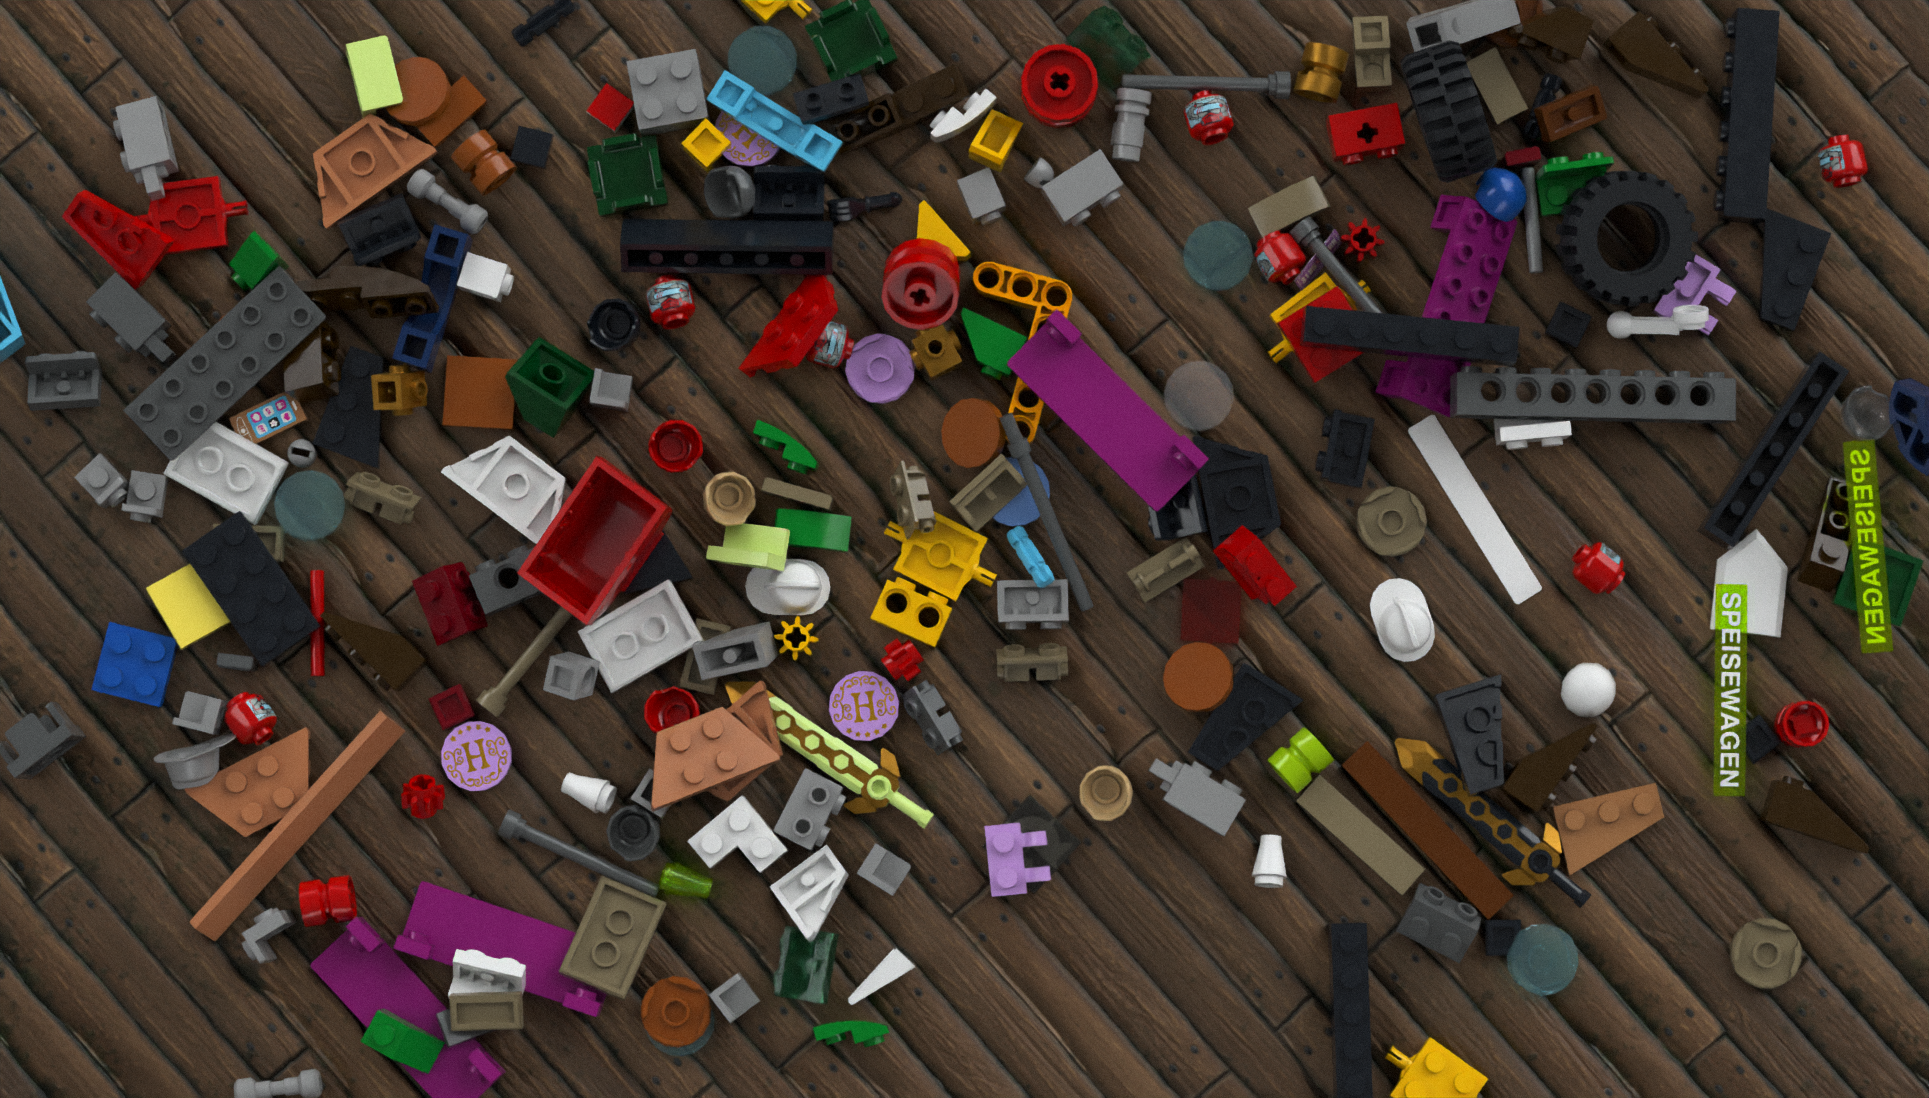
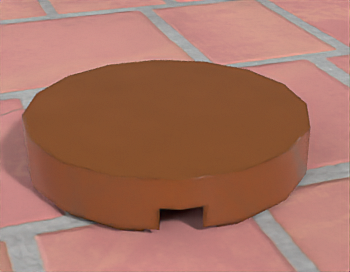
M412 57L396 64L395 68L403 96V103L385 107L392 118L404 125L420 126L426 124L425 121H429L431 118L436 119L440 116L449 103L451 87L447 75L439 64L422 57Z
M980 398L963 399L953 405L946 414L941 430L942 444L948 457L957 465L966 468H981L986 464H991L1002 452L1006 433L999 419L1002 417V414L993 403Z
M1195 642L1184 645L1172 654L1165 665L1163 676L1165 691L1177 706L1187 712L1212 711L1224 703L1232 691L1234 683L1232 663L1222 650L1212 644Z
M672 976L659 980L648 989L642 1000L640 1015L644 1028L653 1040L664 1046L682 1047L694 1043L705 1033L711 1022L712 1006L708 994L699 983L688 977Z

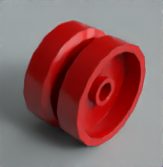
M1066 44L1048 45L1035 52L1027 61L1021 77L1022 102L1028 114L1037 122L1052 128L1071 127L1082 121L1093 109L1098 90L1097 70L1091 59L1080 49ZM1055 83H1062L1065 85L1066 90L1063 91L1061 88L1054 90L1052 87Z
M918 238L908 240L895 247L885 261L881 295L884 308L891 318L907 328L919 330L938 327L949 320L957 308L961 270L956 256L947 246L930 239Z

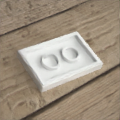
M215 422L174 461L170 460L163 474L234 514L241 511L250 523L256 525L261 519L289 462Z
M671 580L664 581L598 619L592 625H588L578 631L592 659L600 661L598 670L611 693L620 690L688 651L695 644L704 641Z

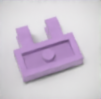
M1695 255L1694 262H1687L1685 269L1688 271V274L1684 280H1677L1674 283L1675 289L1668 295L1662 296L1653 313L1659 317H1671L1673 315V308L1682 305H1699L1706 293L1710 294L1719 303L1727 306L1735 295L1736 290L1716 279L1721 269ZM1709 315V320L1705 322V327L1698 330L1709 335L1718 320Z
M1020 823L984 826L992 897L1026 894L1028 882L1051 880L1050 866L1025 868L1023 847L1048 845L1046 831L1021 833Z

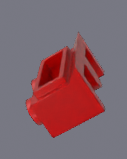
M1243 525L1213 550L1214 554L1251 600L1258 598L1265 605L1270 602L1273 606H1276L1297 587L1261 540Z

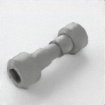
M425 169L417 170L407 184V190L410 194L418 199L427 198L436 205H441L448 210V213L459 219L461 228L470 234H477L483 228L488 219V212L477 204L469 206L459 198H454L447 193V190L435 183L434 175Z
M316 1069L302 1070L298 1077L284 1078L281 1081L271 1082V1080L256 1082L250 1077L237 1079L234 1083L235 1098H273V1096L284 1094L286 1096L300 1094L304 1098H316L323 1091L321 1074Z

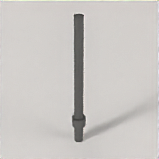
M1008 413L999 419L1010 442L1007 445L1012 459L1016 458L1078 606L1081 611L1088 610L1094 605L1029 452L1032 451L1027 437H1022L1013 413Z

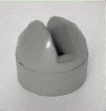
M1040 157L1029 169L1024 180L1036 188H1041L1048 181L1054 179V171L1051 165Z
M298 439L290 444L287 455L293 465L306 468L315 462L317 450L310 441ZM294 448L310 451L309 458L293 454Z

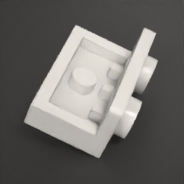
M1493 419L1496 445H1506L1507 450L1528 448L1529 442L1540 441L1542 447L1563 445V439H1567L1572 435L1570 421Z
M456 949L453 958V980L448 992V998L451 993L522 991L523 996L526 986V965L520 964L512 958L498 959L489 957L478 950L464 951Z

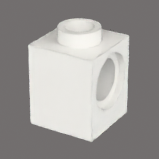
M467 252L457 286L460 290L501 303L503 295L508 296L511 291L514 276L510 275L511 268L507 264Z

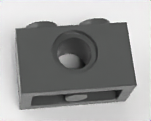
M524 545L507 553L508 559L496 564L494 559H491L474 567L476 573L469 575V578L485 615L492 616L543 593L520 575L517 585L513 588H504L501 583L502 574L510 569L518 572L533 548L528 550L527 546Z

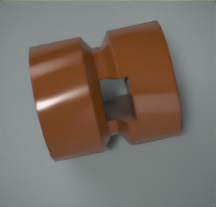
M485 129L469 137L451 156V159L464 174H471L470 182L482 196H486L499 188L517 169L505 152H497L498 144Z

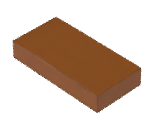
M463 75L451 86L449 103L442 114L436 119L431 118L429 121H425L426 124L416 127L437 148L488 102Z

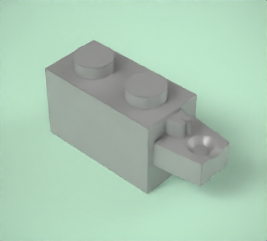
M156 96L115 107L118 120L113 121V126L118 140H123L125 151L120 152V156L126 173L131 172L138 185L145 183L147 194L152 201L166 197L162 178L168 177V174L179 172L162 104Z
M1155 759L1148 770L1164 780L1160 786L1166 792L1162 801L1221 836H1225L1246 799L1239 796L1242 789L1225 779L1222 784H1219L1209 778L1212 771L1195 761L1191 766L1175 761L1173 766L1170 767Z

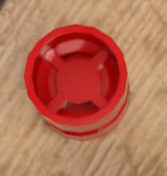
M1800 701L1789 703L1782 707L1776 715L1774 721L1775 733L1779 740L1787 746L1793 748L1814 746L1827 735L1829 729L1828 715L1815 702Z
M350 875L330 877L326 884L320 879L301 881L299 883L300 909L306 927L326 925L329 918H333L336 923L352 921L357 917L356 895Z

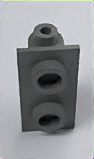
M925 680L901 695L904 699V707L908 715L916 719L923 731L922 736L929 748L934 749L937 756L963 741L960 735L962 730L951 712L949 711L941 717L936 713L937 710L943 708L946 704L934 684L930 685Z

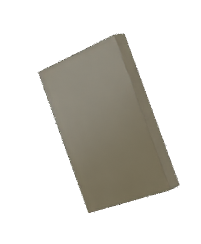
M601 876L560 967L559 974L625 1001L667 903L605 876Z

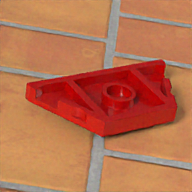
M807 275L795 292L785 299L783 308L776 318L765 326L762 337L738 368L748 377H754L758 369L772 373L781 368L790 369L799 365L838 312L837 301L834 299V287L827 280V275Z

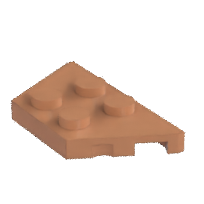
M371 113L313 153L318 178V193L321 198L323 212L322 220L327 230L333 228L338 224L339 220L350 216L438 154L437 150L433 146L386 123Z
M760 680L726 710L773 749L780 758L783 752L766 685ZM768 767L707 791L716 797L730 801Z
M723 707L656 733L651 799L652 812L778 763L780 760L779 755Z
M305 727L217 772L209 783L184 790L187 795L241 835L249 837L282 820L310 789V730L308 727Z

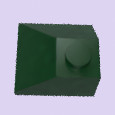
M538 337L507 372L505 379L523 419L554 438L569 421L592 385L594 370L541 337Z

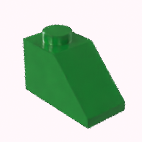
M255 231L248 236L229 263L236 271L231 277L245 292L249 288L253 290L278 266L285 270L289 267L268 242Z
M963 307L961 320L976 362L983 367L981 372L1000 381L1002 376L1009 379L1013 371L1007 366V362L1027 342V337Z
M385 1008L377 1010L360 1041L395 1061L429 1074L446 1043Z

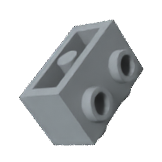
M1099 149L1042 186L1041 193L1062 225L1065 227L1072 223L1075 227L1091 217L1089 211L1100 203L1105 208L1121 197L1119 191L1123 189V182L1102 150Z
M805 768L773 832L811 851L815 845L822 847L830 831V828L825 826L831 813L836 816L839 814L847 798L841 794L844 787Z

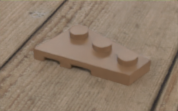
M1656 783L1551 807L1556 830L1559 832L1567 876L1572 875L1664 818Z

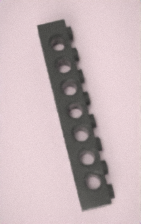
M1466 366L1461 367V372L1450 376V418L1728 424L1736 421V378H1725L1724 372H1704L1703 378L1690 377V372L1671 371L1669 372V377H1655V371L1638 370L1634 371V376H1621V370L1614 369L1600 370L1599 375H1586V369H1565V375L1551 374L1550 368L1530 369V374H1517V368L1498 367L1495 368V373H1482V367ZM1483 384H1490L1494 387L1496 397L1493 402L1483 398L1481 394ZM1519 384L1529 388L1531 397L1528 402H1522L1518 399L1516 388ZM1553 385L1563 388L1565 392L1563 403H1558L1552 398L1551 389ZM1588 386H1593L1599 391L1600 399L1597 404L1591 403L1587 399L1586 389ZM1623 387H1628L1633 391L1634 402L1632 405L1626 404L1621 399L1620 392ZM1658 387L1667 391L1669 395L1667 405H1662L1656 400L1655 392ZM1692 388L1698 389L1703 394L1701 406H1697L1691 401L1690 392Z

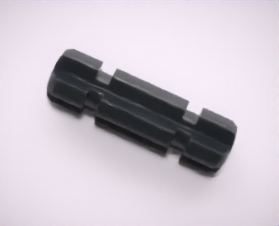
M554 0L552 6L548 4L528 18L525 25L521 23L511 31L512 36L521 47L527 45L533 40L532 37L534 35L540 36L557 24L561 16L565 18L575 10L572 1Z
M1546 73L1543 76L1540 84L1541 90L1537 92L1528 117L1530 121H1527L1523 130V136L1527 139L1539 141L1542 138L1534 109L1556 99L1554 94L1559 91L1562 83V78L1557 75Z

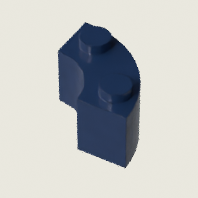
M1912 378L1895 381L1889 401L1890 424H1893L1896 438L1900 444L1897 446L1912 466L1926 476H1929V387Z

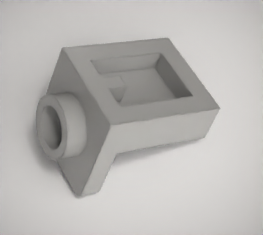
M101 453L74 477L90 493L95 502L105 509L109 505L111 507L117 506L128 494L125 490L129 487V481Z
M131 470L126 504L122 503L121 511L131 513L130 520L151 523L152 517L162 518L169 477Z

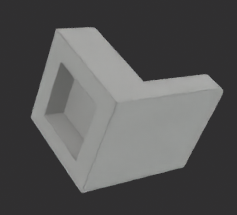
M595 368L590 404L597 408L628 412L633 377L604 372L603 369Z
M187 691L183 699L179 718L174 717L172 724L219 735L228 701Z
M875 843L857 874L894 896L911 869V865Z
M740 972L709 994L729 1023L761 1001Z

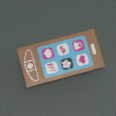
M285 391L229 418L235 433L257 445L309 420L301 403L285 393Z

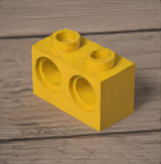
M899 577L896 578L895 582L887 579L870 619L936 648L952 612V608L947 606L948 599L929 591L927 597L914 591L916 588L915 584ZM900 594L906 598L907 606L903 612L892 613L888 610L887 600L890 596ZM927 608H932L939 614V622L931 628L924 627L919 622L920 613Z

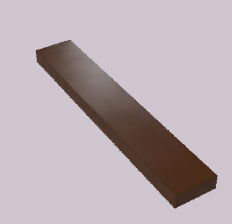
M1368 741L1341 764L1345 771L1487 920L1514 896Z

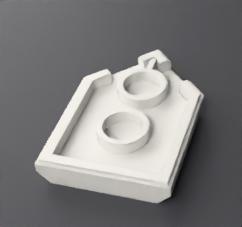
M1757 529L1717 559L1710 629L1720 631L1722 629H1740V633L1780 638L1788 567ZM1728 593V597L1725 599V603L1728 604L1732 594H1739L1741 597L1740 606L1735 608V604L1738 602V598L1735 597L1733 605L1730 608H1725L1722 604L1723 595ZM1722 611L1740 612V624L1737 626L1730 625L1729 615H1722ZM1732 615L1733 622H1737V615Z

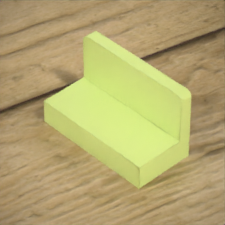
M384 35L346 44V55L362 118L370 113L376 116L377 109L402 104L403 96L388 37Z
M745 523L726 526L723 547L708 545L706 559L722 564L784 571L790 530Z

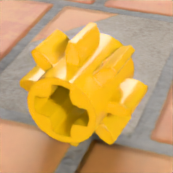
M796 616L795 624L790 626L785 621H782V626L785 628L784 633L774 635L775 639L783 640L785 644L780 648L779 652L783 654L788 649L793 651L792 657L794 661L798 659V652L805 651L807 655L811 656L812 652L808 648L810 642H819L817 637L810 636L809 634L814 624L810 623L803 627L799 616ZM795 629H800V633L806 636V642H800L799 648H793V643L787 640V636L793 635Z

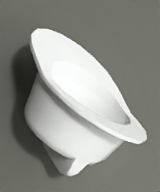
M786 559L784 571L753 568L748 574L745 588L747 598L751 604L762 613L772 615H807L821 609L826 603L830 593V582L824 569L815 562L804 559Z
M1401 578L1389 579L1380 584L1373 592L1370 602L1371 616L1380 643L1385 652L1392 658L1403 662L1416 661L1425 656L1431 649L1435 638L1434 624L1425 597L1421 590L1408 580Z

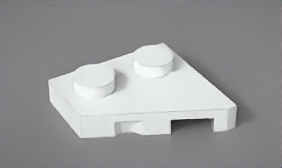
M825 845L772 884L770 888L806 939L812 942L849 874L830 848Z

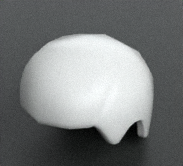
M1580 663L1571 669L1562 681L1561 697L1567 709L1580 717L1588 718L1600 715L1610 707L1616 694V683L1610 671L1599 663Z

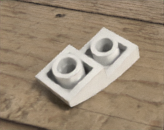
M985 89L981 95L975 92L963 106V109L966 111L964 115L954 107L947 113L942 110L930 124V127L933 129L930 133L931 140L938 143L967 130L995 106L997 97Z

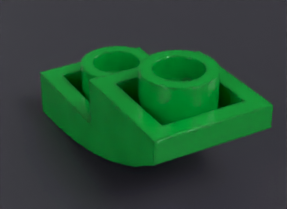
M757 420L753 434L755 437L760 438L758 444L774 450H778L780 445L785 446L782 459L789 462L787 468L805 475H807L808 470L817 471L819 466L817 461L799 442L780 429Z
M778 508L776 509L774 527L790 530L788 546L844 553L848 552L852 517Z
M867 1020L835 1021L813 1027L816 1040L825 1039L826 1045L847 1039L845 1032L851 1030L855 1044L863 1041L865 1048L884 1042L883 1035L890 1032L887 1024Z

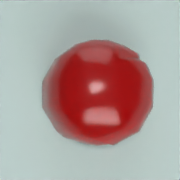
M684 420L663 422L653 431L648 441L651 459L657 467L669 473L689 470L703 453L702 436L695 426Z
M675 686L660 691H653L644 705V719L655 734L700 715V706L693 695Z

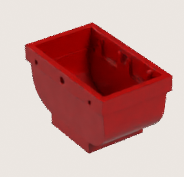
M596 456L517 574L585 625H592L607 610L618 594L628 588L664 535L661 531L672 514V508L606 459Z

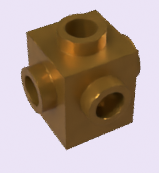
M942 324L938 327L917 330L915 332L917 338L911 340L914 349L909 351V354L918 370L924 368L931 381L962 366V360L957 352L962 346L953 329L947 332ZM932 346H939L942 349L938 354H933L929 351Z
M410 365L389 366L388 373L371 375L374 410H392L393 416L414 414L413 408L427 406L426 396L428 388L425 382V371H410Z

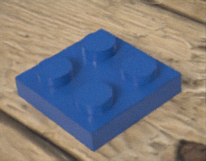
M109 622L91 690L162 707L178 649L175 639Z

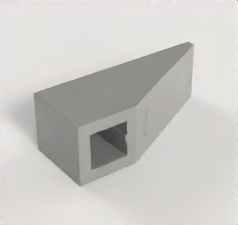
M1470 0L1410 17L1406 24L1414 52L1449 40L1461 44L1520 24L1521 21L1515 0Z

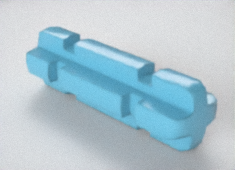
M1016 526L1014 529L1007 532L1008 541L1013 549L1016 550V554L1029 574L1032 575L1036 585L1039 588H1045L1047 585L1052 584L1054 581L1053 573L1048 565L1045 564V560L1032 540L1028 538L1024 528Z

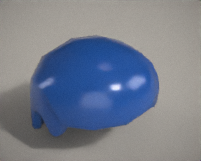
M1492 167L1485 170L1476 182V185L1480 184L1475 194L1477 201L1493 217L1504 222L1514 220L1527 202L1524 183L1517 174L1507 169Z

